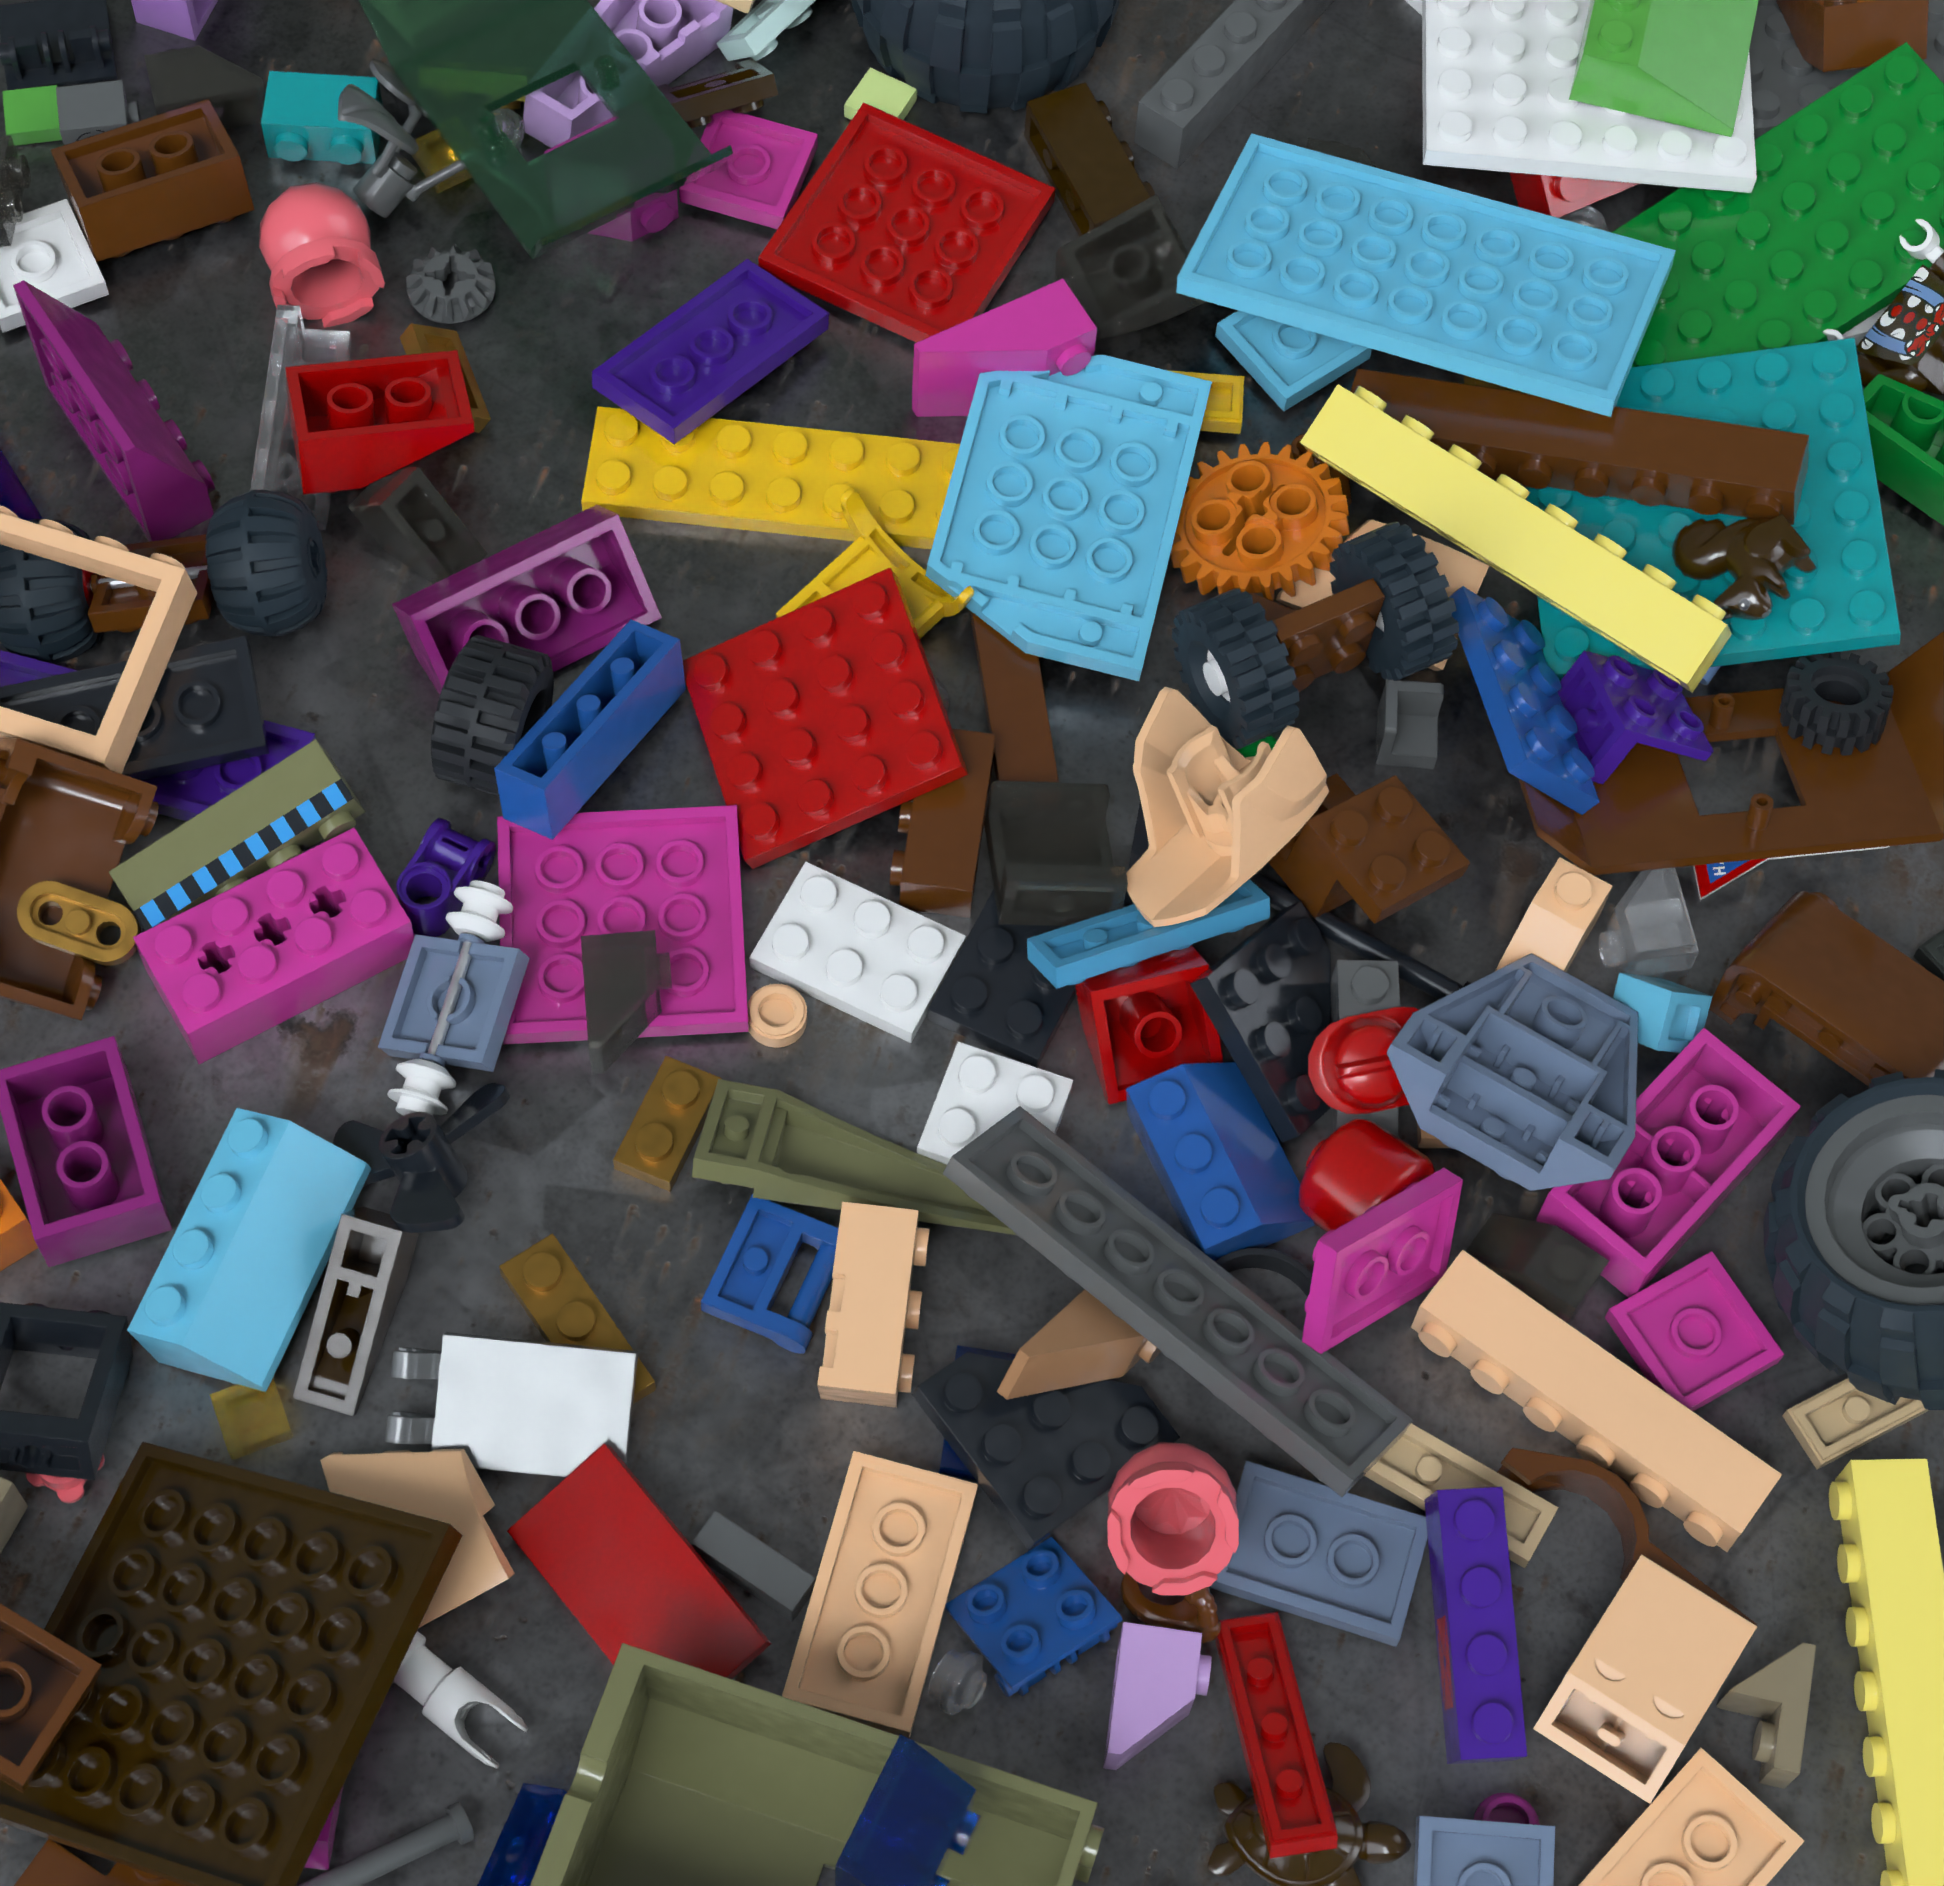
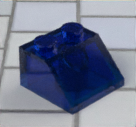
M900 1734L835 1865V1886H949L950 1880L940 1876L952 1850L961 1855L965 1854L981 1820L980 1815L971 1811L974 1805L976 1789L915 1741Z

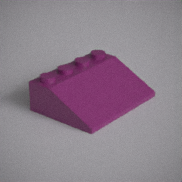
M23 280L13 285L47 388L148 540L171 539L210 519L214 512L209 493L215 490V485L209 472L199 459L192 463L184 453L188 449L186 441L176 423L172 419L163 422L156 411L160 409V405L155 393L144 378L137 382L129 372L133 369L132 362L118 339L109 342L96 322Z

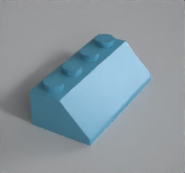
M236 1108L127 1331L158 1363L266 1392L330 1258L341 1214L353 1209L371 1171V1167L363 1160L290 1120Z

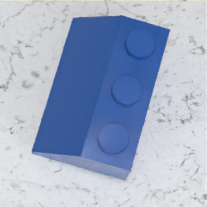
M1235 1062L1181 1064L1126 1088L1128 1116L1189 1241L1212 1260L1216 1261L1222 1256L1237 1250L1265 1248L1315 1226L1313 1220L1300 1208L1298 1201L1300 1183L1263 1109Z

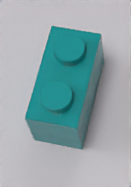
M269 71L261 119L268 158H281L287 161H332L347 165L356 163L373 164L378 159L381 135L362 125L339 121L338 102L343 89L348 84H354L383 106L379 81L376 77Z

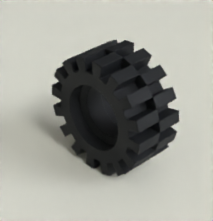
M1841 652L1829 653L1828 658H1824L1823 654L1811 655L1809 660L1802 656L1796 661L1795 667L1791 666L1788 672L1779 708L1782 727L1789 726L1787 734L1793 739L1803 735L1802 745L1809 749H1812L1815 743L1823 745L1821 753L1831 755L1833 747L1840 748L1842 756L1852 755L1854 746L1860 753L1869 750L1871 743L1876 745L1881 739L1892 704L1894 690L1893 685H1888L1889 677L1885 672L1876 674L1878 665L1872 661H1868L1864 666L1859 664L1861 656L1853 653L1850 654L1849 660L1841 659ZM1827 700L1840 702V703H1843V704H1845V705H1840V704L1831 703V702H1829V701H1827Z

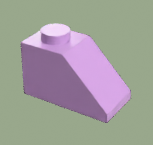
M1123 1622L1118 1640L1104 1769L1117 1770L1187 1717L1195 1700V1694L1207 1696L1212 1657L1200 1654L1202 1633Z

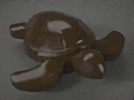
M1329 1742L1324 1746L1323 1756L1330 1772L1332 1789L1325 1788L1338 1833L1337 1848L1270 1859L1254 1795L1249 1798L1238 1786L1231 1783H1220L1214 1787L1213 1794L1219 1812L1228 1817L1224 1825V1833L1228 1842L1216 1845L1210 1856L1207 1868L1212 1875L1224 1877L1231 1875L1245 1864L1256 1875L1274 1886H1362L1353 1868L1358 1859L1375 1865L1392 1863L1410 1850L1411 1843L1405 1832L1392 1824L1379 1821L1361 1822L1357 1813L1366 1804L1371 1792V1782L1368 1773L1360 1759L1349 1747L1340 1743Z

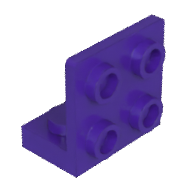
M1584 650L1560 681L1561 689L1558 691V695L1564 708L1571 714L1577 724L1578 732L1574 735L1580 751L1588 758L1594 768L1595 775L1591 778L1592 782L1604 784L1636 743L1702 761H1707L1714 752L1703 732L1704 725L1702 721L1692 712L1682 694L1683 687L1655 669L1650 670L1630 664L1627 660L1616 655L1606 657Z

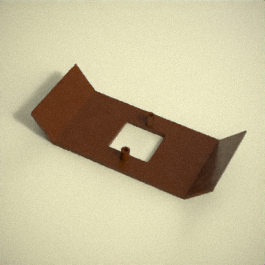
M1944 631L1886 673L1889 677L1888 685H1893L1894 693L1885 729L1876 745L1871 743L1869 750L1862 753L1854 746L1852 755L1842 756L1838 747H1833L1831 755L1821 753L1823 745L1815 743L1812 749H1809L1802 745L1803 735L1796 739L1790 737L1787 734L1789 726L1782 727L1780 722L1781 713H1779L1784 688L1728 694L1719 693L1717 695L1685 698L1692 712L1702 721L1704 725L1703 732L1709 742L1775 736L1801 806L1773 808V799L1767 794L1758 793L1751 797L1748 811L1699 816L1677 753L1636 743L1604 784L1593 782L1600 802L1583 815L1519 779L1536 835L1578 867L1592 875L1941 841L1944 839ZM1827 700V701H1829V702H1831V703L1840 704V705H1845V704L1840 703V702Z

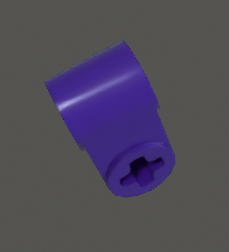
M437 818L430 825L418 850L404 871L399 875L396 883L398 901L411 921L414 936L416 934L438 937L451 927L446 921L447 913L459 912L463 906V903L454 895L455 889L457 887H469L471 881H483L496 853L495 842L489 839H482L480 842L451 829L450 821L444 818ZM422 897L437 898L436 901L430 904L421 905L414 903Z

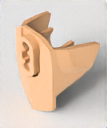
M1164 687L1159 692L1135 740L1133 772L1139 790L1149 847L1122 877L1132 902L1153 927L1178 924L1205 916L1263 868L1299 832L1329 793L1326 784L1327 774L1299 728L1287 726L1272 750L1269 743L1261 742L1257 747L1256 756L1244 757L1224 740L1218 728L1211 725L1178 690Z

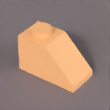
M1559 857L1531 902L1495 971L1532 953L1567 972L1598 921L1613 886Z

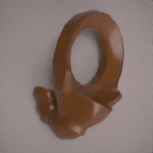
M1127 1572L1125 1575L1123 1574L1120 1586L1123 1603L1145 1625L1202 1633L1201 1642L1203 1644L1215 1640L1220 1633L1221 1624L1217 1615L1218 1607L1214 1596L1210 1593L1209 1587L1185 1595L1181 1602L1174 1605H1161L1147 1599L1139 1590L1138 1582Z

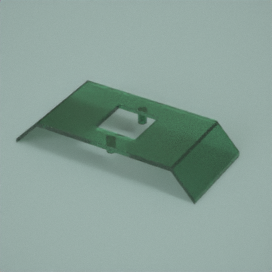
M359 0L396 76L532 259L718 169L733 154L731 145L713 154L709 152L587 0ZM578 71L616 120L526 162L497 124L496 117L491 112Z

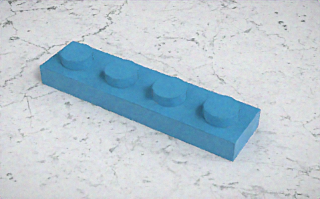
M1249 879L1207 915L1162 927H1153L1141 915L1135 905L1132 904L1028 938V960L1056 989L1066 985L1080 984L1088 978L1118 968L1131 967L1142 960L1172 950L1185 949L1193 943L1226 932H1236L1247 925L1269 919L1270 897Z

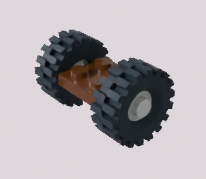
M1392 522L1339 544L1338 548L1334 549L1332 553L1335 561L1330 563V573L1336 578V580L1331 582L1334 595L1280 618L1267 622L1263 606L1259 602L1253 604L1252 595L1246 591L1241 593L1240 589L1237 588L1180 611L1173 621L1176 628L1172 629V639L1178 644V647L1173 649L1175 659L1182 665L1183 670L1179 671L1182 682L1187 683L1191 693L1188 696L1193 706L1198 705L1201 714L1211 725L1216 726L1224 740L1237 750L1280 732L1287 726H1293L1295 724L1294 719L1299 715V709L1295 705L1296 702L1300 701L1299 692L1307 688L1314 679L1332 671H1335L1337 674L1345 673L1355 668L1364 658L1368 657L1371 670L1375 673L1381 672L1382 678L1385 680L1393 679L1397 681L1450 658L1453 655L1452 650L1456 649L1458 644L1454 634L1459 632V624L1451 614L1457 610L1454 598L1447 596L1445 588L1449 587V583L1445 574L1440 576L1436 569L1439 562L1434 553H1426V542L1420 535L1413 537L1411 527L1406 524L1400 526L1399 522Z

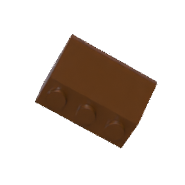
M209 99L51 149L54 162L76 219L96 262L107 258L123 257L132 250L162 240H174L186 232L214 223H225L233 220L238 215L255 210L240 156Z

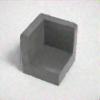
M1386 679L1377 711L1376 765L1434 769L1437 760L1438 715L1444 698L1443 684Z

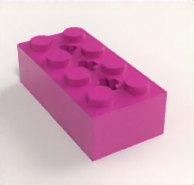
M354 827L134 936L133 939L145 970L198 1064H201L406 960L414 940V933L410 919Z
M1703 1028L1636 1099L1635 1138L1612 1177L1605 1180L1553 1187L1548 1193L1536 1221L1629 1298L1645 1288L1784 1136L1801 1105L1707 1029ZM1627 1202V1203L1633 1205L1635 1208H1632V1207L1626 1205L1625 1203Z

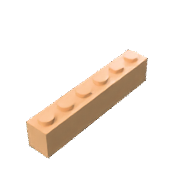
M1464 1250L1459 1253L1419 1306L1411 1328L1418 1332L1419 1339L1429 1350L1442 1357L1452 1356L1471 1370V1376L1481 1387L1493 1394L1500 1395L1504 1393L1523 1407L1524 1414L1533 1424L1548 1432L1556 1430L1576 1445L1577 1452L1584 1460L1592 1461L1605 1469L1609 1468L1630 1483V1489L1641 1501L1655 1508L1664 1507L1684 1522V1528L1693 1538L1707 1546L1714 1547L1717 1545L1728 1552L1782 1476L1773 1467Z

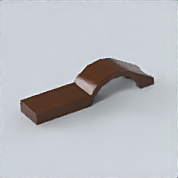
M1512 1448L1502 1460V1466L1497 1473L1532 1493L1566 1490L1588 1497L1605 1510L1621 1535L1624 1562L1620 1578L1623 1581L1626 1580L1642 1554L1757 1625L1649 1542V1524L1640 1501L1617 1474L1589 1460Z

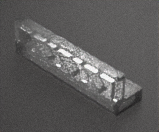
M277 305L250 491H279L289 495L302 486L298 463L291 456V450L295 446L290 423L285 367L308 365L304 361L306 348L336 349L335 360L332 362L349 361L352 343L350 331L305 329L300 306ZM289 469L293 473V475H291L290 477H288ZM313 493L316 499L314 511L311 510L317 521L318 528L326 530L331 493Z

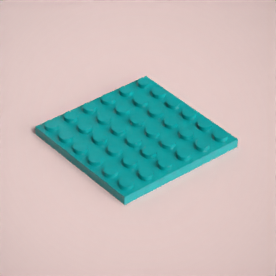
M1855 338L1631 367L1615 407L1809 435L1808 470L1795 522L1791 526L1809 547L1811 553L1808 556L1816 566V569L1811 573H1804L1795 567L1787 569L1782 574V577L1786 582V588L1790 593V597L1784 600L1768 592L1773 605L1769 616L1759 620H1746L1735 617L1722 620L1728 625L1732 635L1710 667L1899 645L1901 632ZM1525 486L1530 492L1527 497L1528 502L1543 511L1549 503L1562 509L1578 521L1574 530L1591 541L1594 540L1598 533L1609 538L1627 551L1623 560L1638 570L1642 571L1646 564L1661 570L1677 582L1672 591L1690 602L1698 594L1713 603L1735 582V579L1729 572L1712 580H1695L1684 576L1675 566L1672 557V545L1677 533L1684 526H1689L1701 518L1706 521L1720 519L1727 527L1739 520L1747 519L1745 517L1719 513L1703 515L1687 508L1661 504L1658 506H1645L1634 500L1609 496L1588 497L1577 491L1551 487L1535 489ZM1537 596L1541 635L1545 641V647L1543 648L1544 657L1547 665L1555 672L1560 681L1584 650L1606 657L1616 655L1627 660L1630 664L1654 670Z

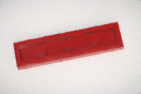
M1278 1612L1219 1620L1221 1631L1217 1635L1215 1643L1270 1859L1336 1849L1338 1833Z

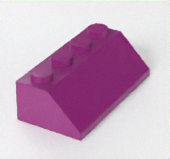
M599 505L590 507L392 604L415 657L439 695L455 658L465 644L475 635H481L548 654L552 662L553 672L607 646L631 619L647 626L662 618L619 515Z

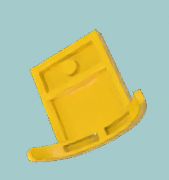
M850 488L842 494L840 501L845 519L856 540L776 613V618L887 568H891L898 577L917 633L921 639L943 617L954 616L966 607L974 595V590L971 586H968L959 596L952 597L926 577V570L911 559L888 536L869 512L860 494Z

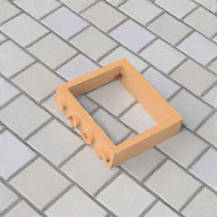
M0 505V545L22 550L156 592L96 736L0 706V739L19 738L122 774L193 605L197 591L183 564L172 557L159 553L151 554L150 558L129 552L125 545L111 538L97 536L94 541L74 535L69 528L58 522L41 519L39 524L18 518L13 511Z

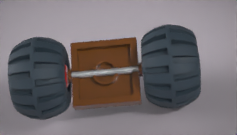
M253 490L230 499L212 515L207 528V534L125 545L129 552L150 558L151 554L159 553L172 557L183 564L197 591L184 625L192 624L202 619H209L215 599L222 616L235 628L252 635L276 637L303 628L314 620L324 607L328 579L325 549L323 548L320 529L309 507L300 499L283 492ZM31 519L28 521L39 524L41 519ZM52 520L69 528L74 535L92 540L79 527L64 521ZM0 545V642L10 653L57 664L76 658L87 649L95 647L101 640L104 632L115 630L132 632L142 628L156 595L155 591Z

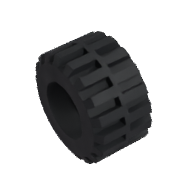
M481 635L473 636L465 644L448 672L434 717L431 736V759L433 772L438 779L499 796L494 768L514 749L515 745L552 706L554 676L552 662L548 654Z

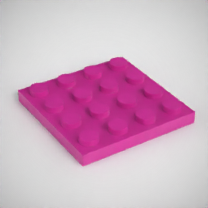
M737 805L576 813L553 840L504 819L503 816L497 817L499 887L505 891L504 899L508 900L514 907L512 913L499 915V926L505 930L504 938L500 939V946L518 948L530 958L503 1040L504 1045L749 1032Z

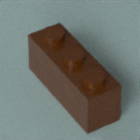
M952 728L969 775L901 804L898 832L906 833L908 837L905 851L894 849L890 885L900 886L899 905L909 910L970 918L994 762L996 734Z

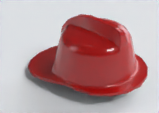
M1392 1007L1345 1017L1329 1024L1315 1038L1308 1055V1076L1315 1093L1329 1107L1346 1114H1368L1409 1105L1389 1060L1387 1051L1411 1015L1419 1009L1415 1007Z

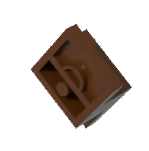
M1337 773L1326 778L1329 793L1317 811L1299 832L1268 862L1315 919L1354 899L1374 924L1459 879L1470 865L1469 860L1396 775L1355 795Z

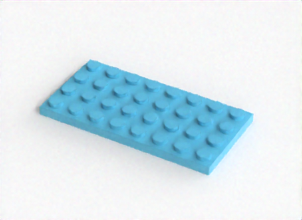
M1251 133L1178 274L1176 293L1611 417L1671 271L1676 250Z

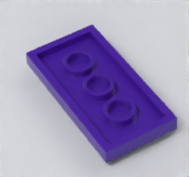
M746 259L592 371V388L668 441L676 444L828 330L829 312L749 259Z

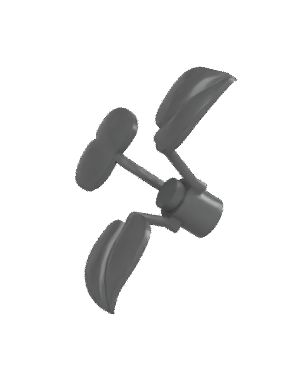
M372 59L369 63L370 70L376 79L391 93L408 104L409 117L403 127L396 122L395 118L378 101L354 84H348L343 89L338 102V120L362 125L389 140L382 155L378 157L353 188L356 196L375 213L388 218L405 196L415 202L424 191L469 166H476L486 171L496 181L528 204L539 216L545 233L551 228L549 213L536 188L520 172L489 152H486L484 155L479 152H472L415 184L413 177L418 173L417 169L399 153L403 149L407 153L415 155L419 150L417 142L410 134L422 114L439 127L446 121V116L441 107L428 93H421L418 85L407 80L394 68L377 59Z

